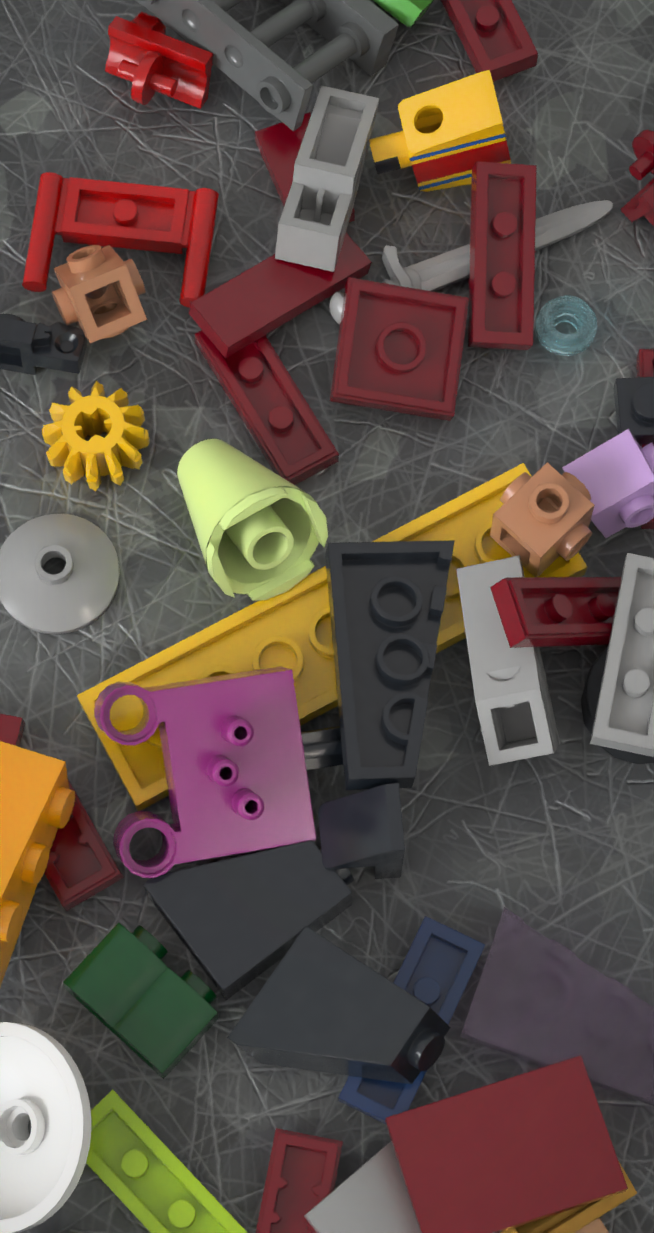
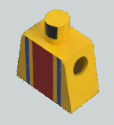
M490 70L479 72L403 99L398 104L403 131L369 139L378 175L412 166L418 188L424 192L472 184V167L477 161L511 164L503 121Z

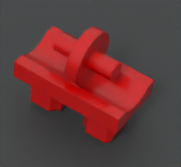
M142 11L132 21L116 16L108 26L110 49L105 72L133 82L131 98L142 105L148 104L155 92L201 109L208 99L213 53L193 46L185 40L180 41L165 35L166 26L161 20Z

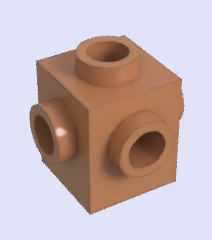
M99 245L80 248L66 258L67 263L54 268L61 288L52 291L58 311L66 325L75 322L83 330L90 344L100 339L117 336L125 332L129 327L147 320L138 297L146 292L139 271L132 259L123 261L110 245L103 248Z
M547 462L532 477L526 472L522 473L504 491L500 498L503 505L493 514L490 537L512 557L520 555L522 566L534 577H538L559 556L568 561L587 543L593 533L589 529L595 505L590 501L591 495L588 489L578 478L568 472H564L561 475Z

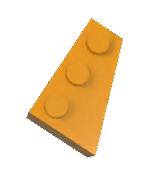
M0 741V987L36 887L45 872L58 828L62 829L67 824L75 802V791L69 789L65 761Z

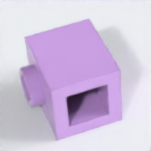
M629 429L562 467L564 472L574 475L588 489L591 495L590 501L595 505L591 521L605 538L610 537L625 527H638L654 518V445L651 442L642 448Z

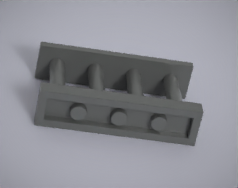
M135 0L138 4L145 6L186 42L213 53L212 63L257 100L268 113L276 116L292 131L302 126L313 82L348 58L372 76L386 66L399 26L396 21L370 0H279L286 7L250 31L226 13V11L243 0ZM306 23L329 42L294 67H291L269 47Z

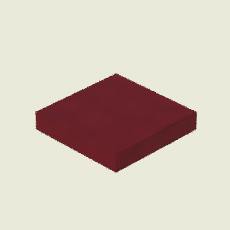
M349 277L345 285L330 401L450 421L455 414L469 298Z

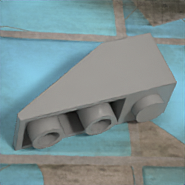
M520 555L457 568L475 703L489 766L553 754L559 747L560 740L540 647L510 648L490 588L504 578L525 577Z

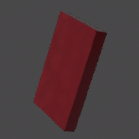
M581 1055L385 1118L421 1233H500L626 1192L628 1189Z

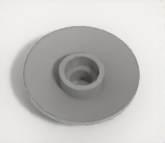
M48 514L36 517L12 532L0 549V601L9 615L28 629L44 634H66L78 631L99 619L115 598L120 581V566L116 550L108 536L98 526L84 518L70 514ZM51 558H61L66 562L63 571L54 575L46 573L43 567Z

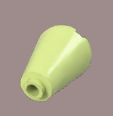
M207 439L187 450L179 462L177 476L208 572L222 591L234 598L233 593L248 594L252 601L267 600L287 592L306 578L315 566L310 558L319 543L325 547L328 538L327 519L317 502L305 491L223 440Z

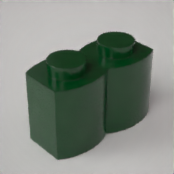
M118 923L63 983L66 990L164 1079L218 1020V1012L210 1005L217 996L208 985L190 970H187L179 977L161 961L168 951L142 926L138 925L131 933Z

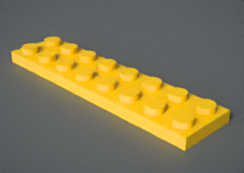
M524 463L372 541L455 540L436 654L466 638L456 569L512 557L490 537L493 514L503 505L500 498L504 491L522 473L526 472L531 476ZM579 552L568 561L559 556L538 577H582L586 573L587 565ZM326 566L309 574L287 592L267 600H259L77 695L81 707L137 811H141L169 796L159 725L155 733L147 741L137 745H122L113 741L98 727L94 717V706L99 693L108 685L116 682H132L145 688L282 666L292 669L300 726L337 707L338 697ZM523 567L525 577H534ZM125 695L119 697L113 703L110 709V721L115 729L127 731L135 728L140 723L144 708L137 696Z

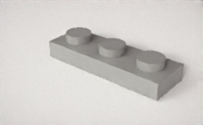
M627 553L590 744L654 757V558Z

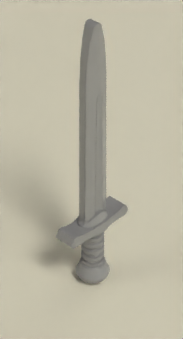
M609 200L594 201L537 218L535 225V251L571 237L598 223L610 214L613 203ZM470 244L403 268L399 263L397 248L386 245L382 254V262L390 280L386 279L382 283L435 292L470 277ZM342 292L333 294L329 304L330 313L339 325L344 300V293Z

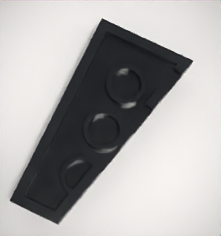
M455 540L327 543L325 560L346 790H367L384 784L399 783V788H412L417 772L431 675L435 663L437 639Z

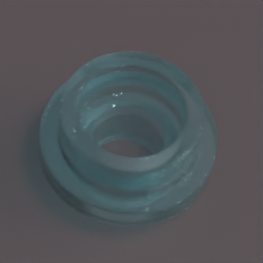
M571 295L559 296L548 301L540 309L536 320V334L540 343L550 352L562 356L576 355L585 351L594 341L597 331V319L594 311L585 301ZM561 322H568L576 328V332L574 334H563L558 332L555 326Z

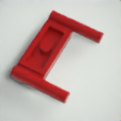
M52 172L42 173L22 286L33 292H43L46 290L55 235H62L63 242L99 246L110 245L116 248L182 254L183 248H187L179 302L181 305L190 308L191 302L205 295L219 194L209 188L189 191V189L74 177L63 178L61 175Z

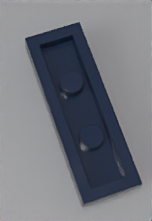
M425 916L393 983L428 1005L449 1025L482 955L485 944ZM427 1070L421 1071L413 1084L348 1076L338 1101L386 1124V1117L409 1110Z

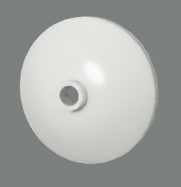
M0 1022V1233H17L34 1228L52 1217L64 1205L76 1188L83 1173L90 1148L91 1109L82 1075L70 1054L56 1039L30 1025ZM31 1120V1133L29 1134L28 1124Z

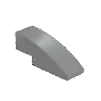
M321 85L294 164L293 182L279 220L275 259L327 271H335L369 148V139H371L377 115L379 98Z

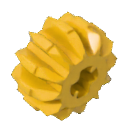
M98 381L91 388V396L82 397L81 392L71 386L70 391H68L71 405L52 403L49 412L54 422L43 425L42 436L44 442L51 445L46 452L48 461L54 467L64 466V479L71 485L86 474L88 486L95 492L101 484V476L109 475L112 482L121 486L124 481L121 467L140 470L143 461L138 450L149 445L148 430L141 427L145 421L144 411L139 405L128 406V395L122 388H119L106 398L104 387ZM103 431L107 433L105 438L100 436ZM87 435L91 436L89 441L85 440Z

